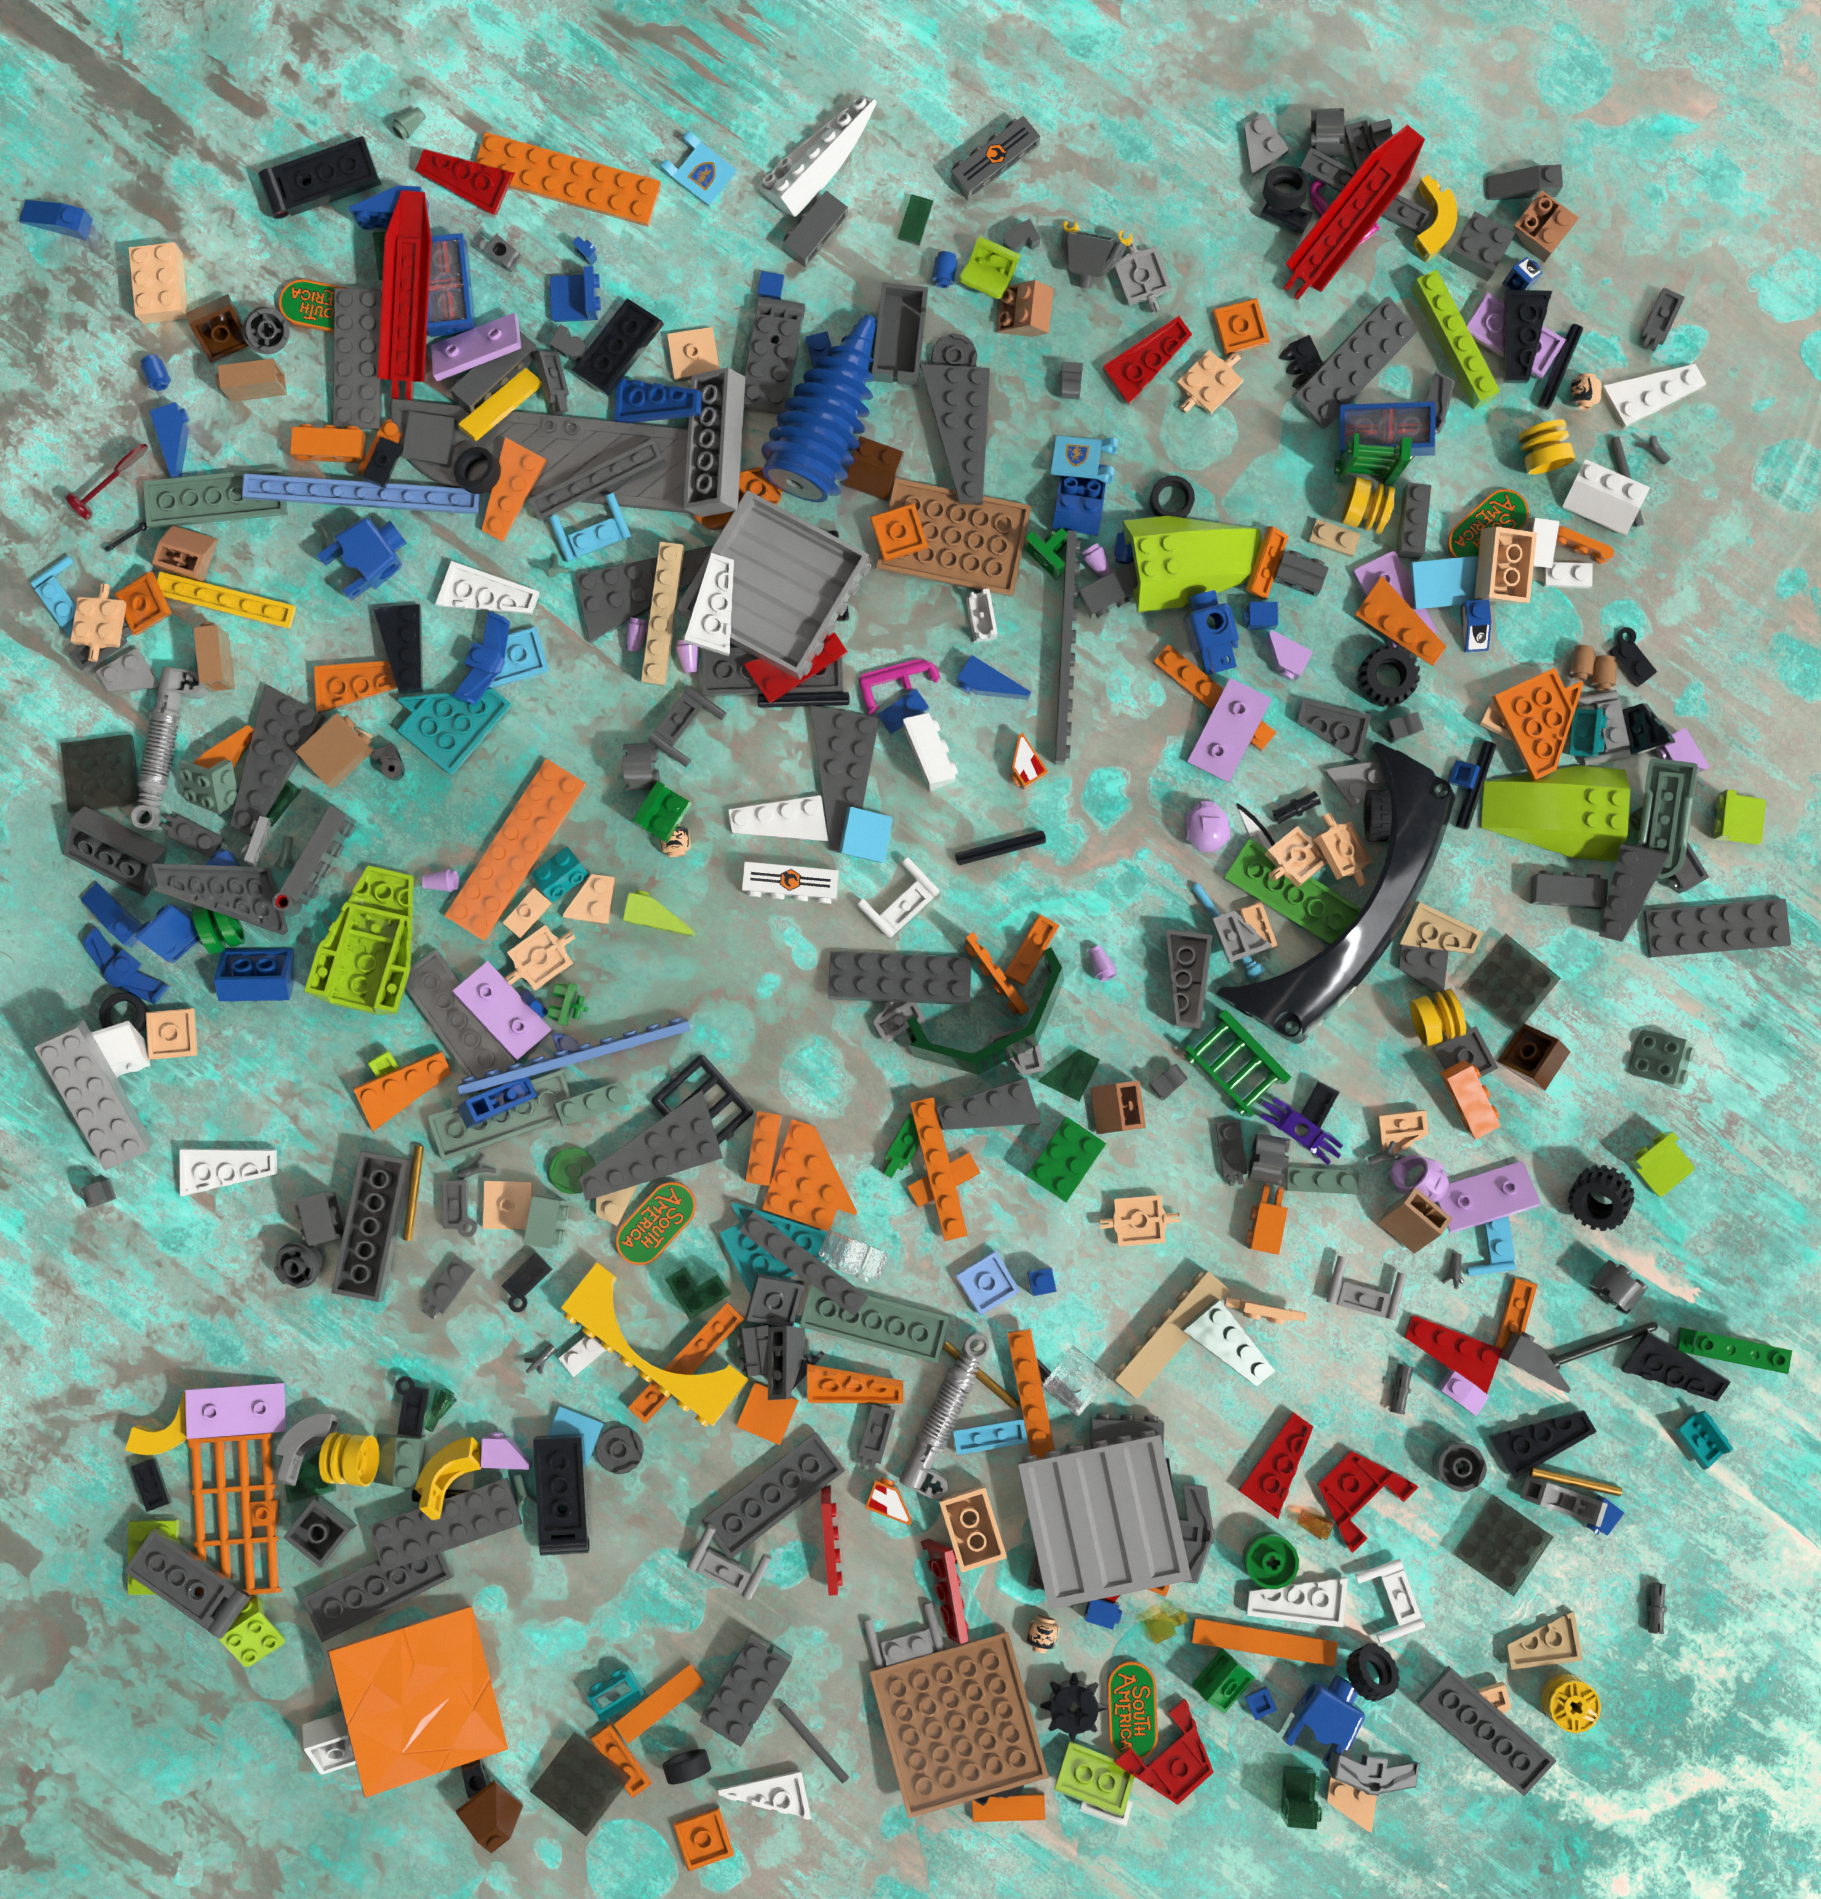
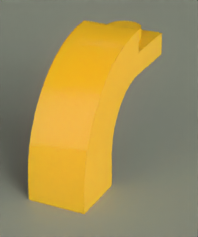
M1429 174L1420 180L1417 189L1433 212V225L1419 234L1413 242V246L1425 263L1442 251L1450 239L1457 222V204L1452 191L1448 188L1441 192L1439 183L1432 179Z
M185 1391L183 1392L174 1421L163 1430H156L142 1425L132 1427L125 1451L140 1455H155L169 1451L187 1440Z
M472 1436L454 1441L438 1451L427 1462L418 1477L415 1490L421 1495L419 1509L431 1520L440 1519L444 1495L449 1485L460 1475L481 1469L482 1446Z

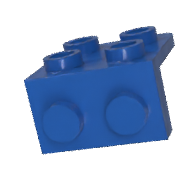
M584 266V274L561 275L550 278L551 318L554 322L598 320V311H601L600 296H597V288H600V276L595 273L593 266Z

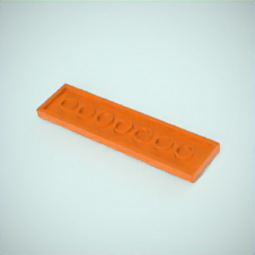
M488 132L484 133L476 159L478 163L515 172L509 186L511 189L649 227L661 188V181Z
M546 758L444 916L483 941H486L587 784Z

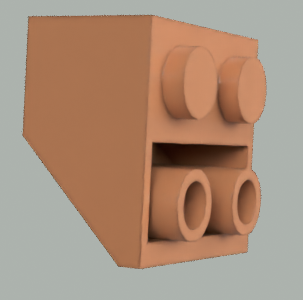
M1542 190L1514 225V229L1525 248L1545 263L1579 217Z
M1037 280L1008 286L1000 298L996 332L1028 337L1048 334L1054 289Z
M172 526L159 541L151 564L161 571L204 583L218 539Z
M1140 1081L1090 1088L1097 1134L1146 1128Z

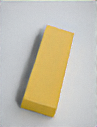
M524 368L458 424L459 429L476 442L542 386L541 380L527 368Z

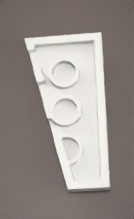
M1696 364L1604 385L1601 389L1621 425L1625 428L1704 387L1706 382Z
M711 553L684 638L686 643L726 656L730 654L734 560Z
M451 561L435 605L532 615L540 592Z
M821 795L729 809L732 834L828 842Z
M182 1148L179 1150L180 1197L277 1173V1149Z
M1343 1577L1289 1584L1278 1590L1266 1588L1248 1590L1246 1615L1343 1627L1348 1578Z

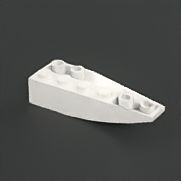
M864 95L856 98L853 103L809 137L787 157L781 159L778 166L763 178L762 183L757 187L759 191L782 212L796 217L826 186L844 163L877 103L875 99Z

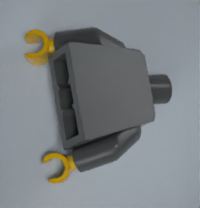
M1065 221L1063 227L1066 232L1063 234L1060 251L1065 264L1068 265L1069 271L1080 274L1078 287L1090 289L1092 288L1093 276L1101 277L1105 273H1109L1120 261L1126 246L1131 245L1133 237L1131 233L1128 239H1123L1124 230H1121L1118 234L1119 242H1116L1117 238L1079 231L1076 221H1074V226L1069 229V222Z

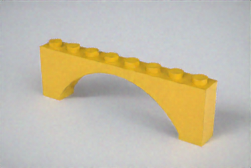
M596 1262L562 1305L561 1309L565 1312L563 1317L573 1325L576 1321L584 1326L581 1331L591 1339L597 1336L603 1341L600 1345L612 1354L615 1350L621 1355L619 1360L629 1368L632 1365L640 1370L638 1375L648 1383L651 1380L655 1381L659 1385L657 1390L667 1398L670 1394L678 1399L676 1405L685 1412L691 1409L697 1414L695 1419L706 1427L710 1424L714 1427L749 1381L748 1378L729 1364L725 1369L713 1373L684 1375L661 1370L643 1360L628 1345L617 1323L613 1300L614 1283L617 1278Z

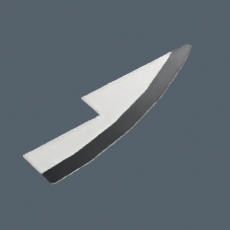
M1237 803L1250 837L1258 834L1263 847L1267 850L1275 845L1274 840L1259 820L1246 808Z

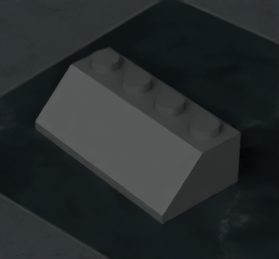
M84 806L68 821L63 855L146 897L152 888L147 867L151 864H164L167 848Z

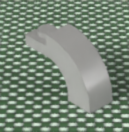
M317 1414L309 1416L291 1427L283 1436L275 1452L277 1456L283 1459L277 1469V1480L286 1485L295 1486L305 1454L315 1445L324 1443L325 1438L330 1433L338 1432L341 1420L333 1414Z
M1527 1475L1520 1496L1521 1499L1601 1527L1608 1505L1592 1497L1538 1478L1530 1477L1529 1475Z

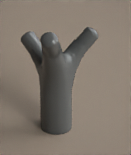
M1657 436L1650 438L1651 444L1635 443V447L1649 450L1664 465L1671 460L1670 456L1659 445Z
M1391 1141L1383 1152L1367 1158L1370 1166L1385 1161L1405 1158L1406 1156L1394 1154L1392 1149L1395 1141Z
M480 1154L479 1158L472 1165L457 1171V1176L462 1180L477 1173H496V1169L483 1166L481 1163L485 1155Z
M1452 1253L1450 1271L1442 1279L1443 1284L1453 1279L1454 1289L1459 1288V1282L1460 1284L1464 1283L1461 1275L1462 1254Z
M550 1343L537 1356L525 1358V1363H532L526 1369V1373L529 1374L538 1367V1373L542 1374L545 1362L557 1349Z

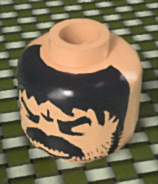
M1579 374L1577 378L1572 380L1570 401L1578 405V409H1591L1592 405L1600 402L1602 382L1594 374Z
M680 824L668 843L659 839L660 850L667 854V857L685 856V852L691 847L689 829L682 827Z
M1037 1615L1036 1618L1029 1622L1026 1642L1033 1646V1651L1046 1653L1047 1649H1054L1056 1647L1060 1627L1055 1623V1619Z

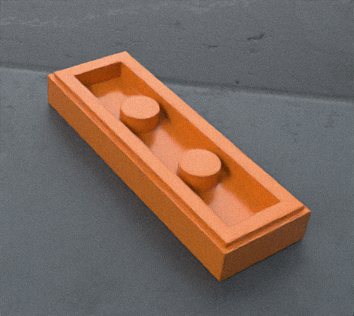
M1267 526L1246 587V591L1261 600H1267L1289 537L1274 526Z
M1039 914L1004 975L1025 986L1042 957L1043 951L1046 950L1060 925Z
M970 1152L950 1163L955 1186L981 1173ZM928 1175L907 1186L918 1207L934 1199Z
M1513 1277L1494 1344L1495 1347L1504 1349L1512 1332L1519 1335L1522 1331L1525 1332L1538 1284Z
M611 1722L590 1737L631 1798L652 1784V1780Z
M1044 1793L1017 1794L1008 1798H996L994 1795H990L984 1806L972 1800L973 1822L1045 1820Z

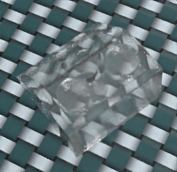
M1072 1345L1041 1387L1079 1417L1107 1383L1110 1375Z

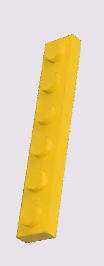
M159 571L157 582L164 597L167 599L291 629L296 611L294 605Z

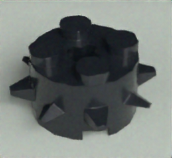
M1072 1673L1070 1680L1063 1681L1061 1684L1051 1681L1049 1683L1052 1689L1050 1699L1040 1704V1708L1050 1711L1052 1721L1048 1729L1053 1731L1059 1728L1063 1732L1069 1733L1071 1741H1075L1076 1735L1085 1731L1097 1732L1095 1722L1098 1712L1107 1709V1706L1098 1703L1095 1697L1099 1684L1094 1682L1086 1685L1078 1680L1076 1673ZM1073 1702H1076L1077 1707H1079L1075 1711H1071L1068 1708L1072 1706Z

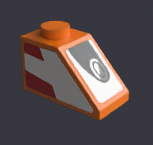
M1021 733L1017 740L1011 767L1013 774L1010 777L1017 787L1021 786L1023 790L1047 776L1048 770L1024 733Z
M883 1476L881 1480L875 1478L865 1508L910 1525L912 1522L911 1515L898 1486L894 1485L895 1481Z

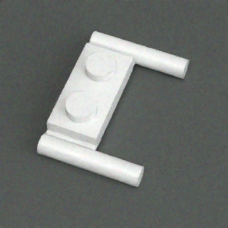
M909 857L901 864L917 881L891 906L879 915L865 899H862L857 904L888 939L906 925L940 892Z
M1400 1558L1355 1574L1358 1584L1381 1576L1380 1578L1395 1619L1399 1625L1396 1628L1377 1634L1380 1644L1425 1628Z

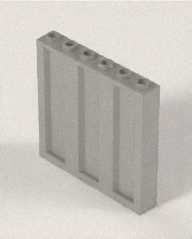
M747 490L738 505V510L734 511L676 609L680 616L690 621L711 553L734 560L730 643L801 680L803 675H807L813 665L811 661L814 656H818L821 653L826 636H830L833 633L837 617L839 615L842 616L848 606L846 602L850 595L854 596L860 585L858 583L862 575L866 576L871 567L869 554Z
M1148 1430L1140 1432L1141 1437L1131 1438V1435L1117 1437V1442L1107 1443V1440L1093 1442V1447L1084 1448L1083 1445L1069 1447V1452L1060 1453V1450L1045 1452V1457L1037 1458L1036 1454L1022 1457V1461L1018 1462L1049 1610L1192 1580L1160 1433Z

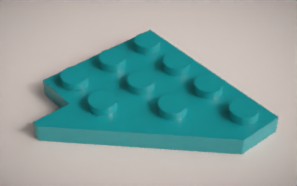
M487 689L475 706L454 699L452 697L453 693L399 697L398 701L410 710L412 714L397 731L453 776L512 707V704L496 690Z
M738 1203L731 1205L740 1223L719 1233L750 1296L757 1273L786 1279L797 1274L739 1231L753 1211L820 1261L836 1254L826 1232Z

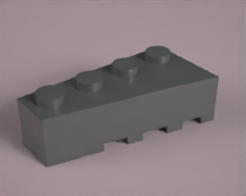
M1628 843L1620 845L1599 933L1600 937L1621 942L1626 940L1671 853Z
M1165 929L1177 1028L1201 1031L1213 935Z
M1027 1078L936 1107L943 1130L1041 1123Z

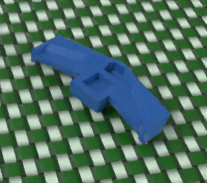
M487 612L483 645L473 642L465 661V665L473 669L455 693L452 694L454 699L475 706L497 675L501 673L505 664L504 659L510 621L505 617Z
M94 928L84 939V949L104 974L105 981L114 988L122 989L155 1005L170 987L138 972V969L143 964L124 949H121L117 954L98 928Z

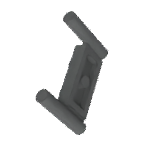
M688 686L648 740L684 767H687L691 759L673 746L701 711V708L704 707L720 720H723L727 713L691 686Z

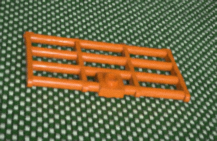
M273 1433L188 1439V1448H191L193 1482L191 1495H193L196 1539L193 1545L196 1547V1556L207 1563L206 1546L219 1545L221 1573L231 1580L229 1545L243 1544L244 1590L250 1595L281 1592L278 1580L276 1544L279 1538L276 1535L275 1526L279 1524L278 1499L274 1500L273 1489H276V1484L273 1483L271 1438H273ZM261 1439L263 1484L250 1485L247 1440ZM237 1441L240 1486L226 1487L224 1442ZM214 1442L216 1488H203L200 1443ZM264 1490V1500L250 1501V1491ZM227 1492H240L243 1538L229 1539ZM217 1493L219 1540H205L203 1494ZM266 1526V1536L252 1537V1527ZM266 1542L269 1587L255 1588L253 1543ZM198 1587L197 1592L202 1595L203 1589Z

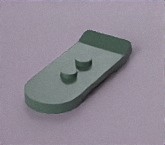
M1657 758L1649 761L1637 846L1671 853L1658 879L1668 878L1676 874L1685 861L1698 774V766L1692 762Z

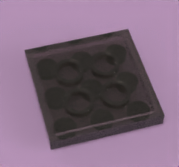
M128 734L61 743L67 809L69 813H77L84 806L94 811L140 804L137 802V799H140V797H138L139 786L137 784L138 776L133 735Z
M1505 933L1460 989L1514 1033H1517L1561 978Z
M1492 1494L1452 1554L1514 1597L1554 1537Z
M574 1731L531 1788L530 1792L583 1835L587 1836L630 1780L631 1776Z

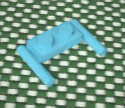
M614 493L605 496L614 517L613 519L590 526L567 537L558 515L549 518L566 562L631 537Z
M67 555L30 583L60 626L71 637L76 604L55 577L74 563L72 558Z
M1509 1216L1484 1223L1490 1264L1467 1267V1275L1475 1276L1516 1270Z

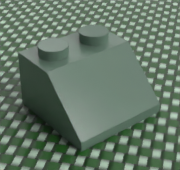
M378 1433L377 1442L380 1456L374 1482L394 1487L415 1488L418 1477L423 1470L426 1436L415 1437Z

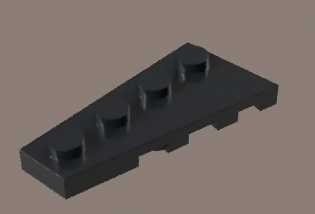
M1648 1330L1621 1367V1371L1624 1373H1632L1641 1376V1378L1650 1381L1654 1380L1672 1388L1676 1387L1686 1390L1688 1393L1713 1401H1718L1731 1383L1726 1377Z

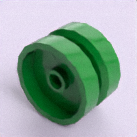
M200 906L192 908V916L198 935L204 947L211 955L225 951L226 943L230 947H236L245 943V934L240 920Z
M1264 1531L1254 1535L1247 1541L1244 1547L1242 1562L1245 1571L1257 1585L1266 1589L1278 1590L1288 1586L1295 1579L1299 1570V1557L1296 1549L1284 1536L1275 1532ZM1270 1556L1274 1557L1272 1563H1266V1561H1270Z

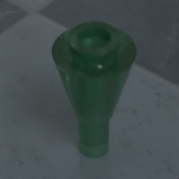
M447 1388L435 1390L430 1412L431 1416L425 1426L426 1430L433 1432L439 1419L455 1404L457 1399L454 1397V1392Z

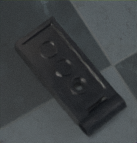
M364 136L272 168L263 169L258 173L263 192L274 219H282L288 215L294 216L382 185Z
M584 1433L536 1436L533 1439L540 1556L589 1553L590 1540ZM559 1505H565L567 1510L562 1511Z

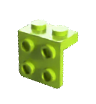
M979 236L970 260L959 277V281L969 288L985 293L989 297L1000 299L1014 276L1021 254Z
M1727 789L1719 793L1716 799V819L1713 824L1714 839L1752 845L1760 844L1763 837L1766 801L1762 798L1736 795L1737 790Z
M1661 1131L1652 1138L1653 1142L1647 1147L1642 1146L1633 1154L1634 1157L1629 1161L1652 1191L1660 1197L1668 1193L1695 1169L1691 1161L1675 1143L1679 1138L1673 1131Z
M258 1595L249 1599L222 1639L218 1638L244 1667L252 1666L285 1643V1637L264 1615L263 1601Z

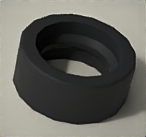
M1278 166L1267 173L1262 194L1265 201L1274 208L1293 210L1301 206L1305 201L1309 182L1306 175L1297 168ZM1286 183L1294 186L1298 191L1285 193L1277 190L1273 185Z
M471 447L457 458L454 464V476L468 492L483 494L497 484L501 476V466L499 461L487 449ZM480 460H487L488 468L485 474L475 481H468L467 472L469 468Z
M1177 475L1166 476L1160 479L1154 485L1150 495V507L1157 517L1173 516L1185 518L1191 512L1195 501V492L1191 484L1185 478ZM1176 486L1184 492L1186 502L1181 510L1169 512L1161 507L1159 494L1165 487Z
M116 993L109 996L102 1003L99 1010V1020L103 1028L114 1025L110 1019L111 1010L117 1003L122 1001L132 1003L136 1007L137 1020L133 1025L139 1033L145 1028V1012H148V1009L140 997L130 993Z
M705 1749L684 1752L668 1759L662 1764L667 1783L670 1785L694 1780L711 1770L710 1761Z

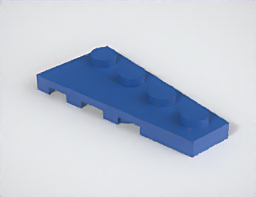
M622 378L616 387L614 421L635 423L700 416L702 393L696 389L677 386L669 387L658 383L650 384L639 380L631 381Z

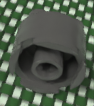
M1344 108L1311 110V147L1327 156H1343Z
M652 743L623 744V750H627L625 752L626 756H623L624 783H629V785H626L625 791L652 790L656 782L660 781L659 770H655V763L658 760V747L653 746Z
M1256 1133L1252 1146V1158L1249 1162L1248 1179L1282 1186L1284 1178L1282 1170H1287L1289 1156H1285V1152L1288 1153L1290 1139Z
M1608 1260L1588 1284L1590 1289L1607 1304L1611 1303L1616 1306L1614 1309L1624 1315H1628L1648 1289L1647 1285L1639 1279L1634 1280L1630 1277L1632 1272L1622 1264L1618 1266L1611 1260Z
M1453 1440L1444 1442L1434 1455V1475L1442 1484L1458 1492L1469 1491L1478 1487L1486 1476L1487 1466L1481 1452L1464 1441ZM1457 1463L1463 1464L1462 1469H1457L1455 1466Z

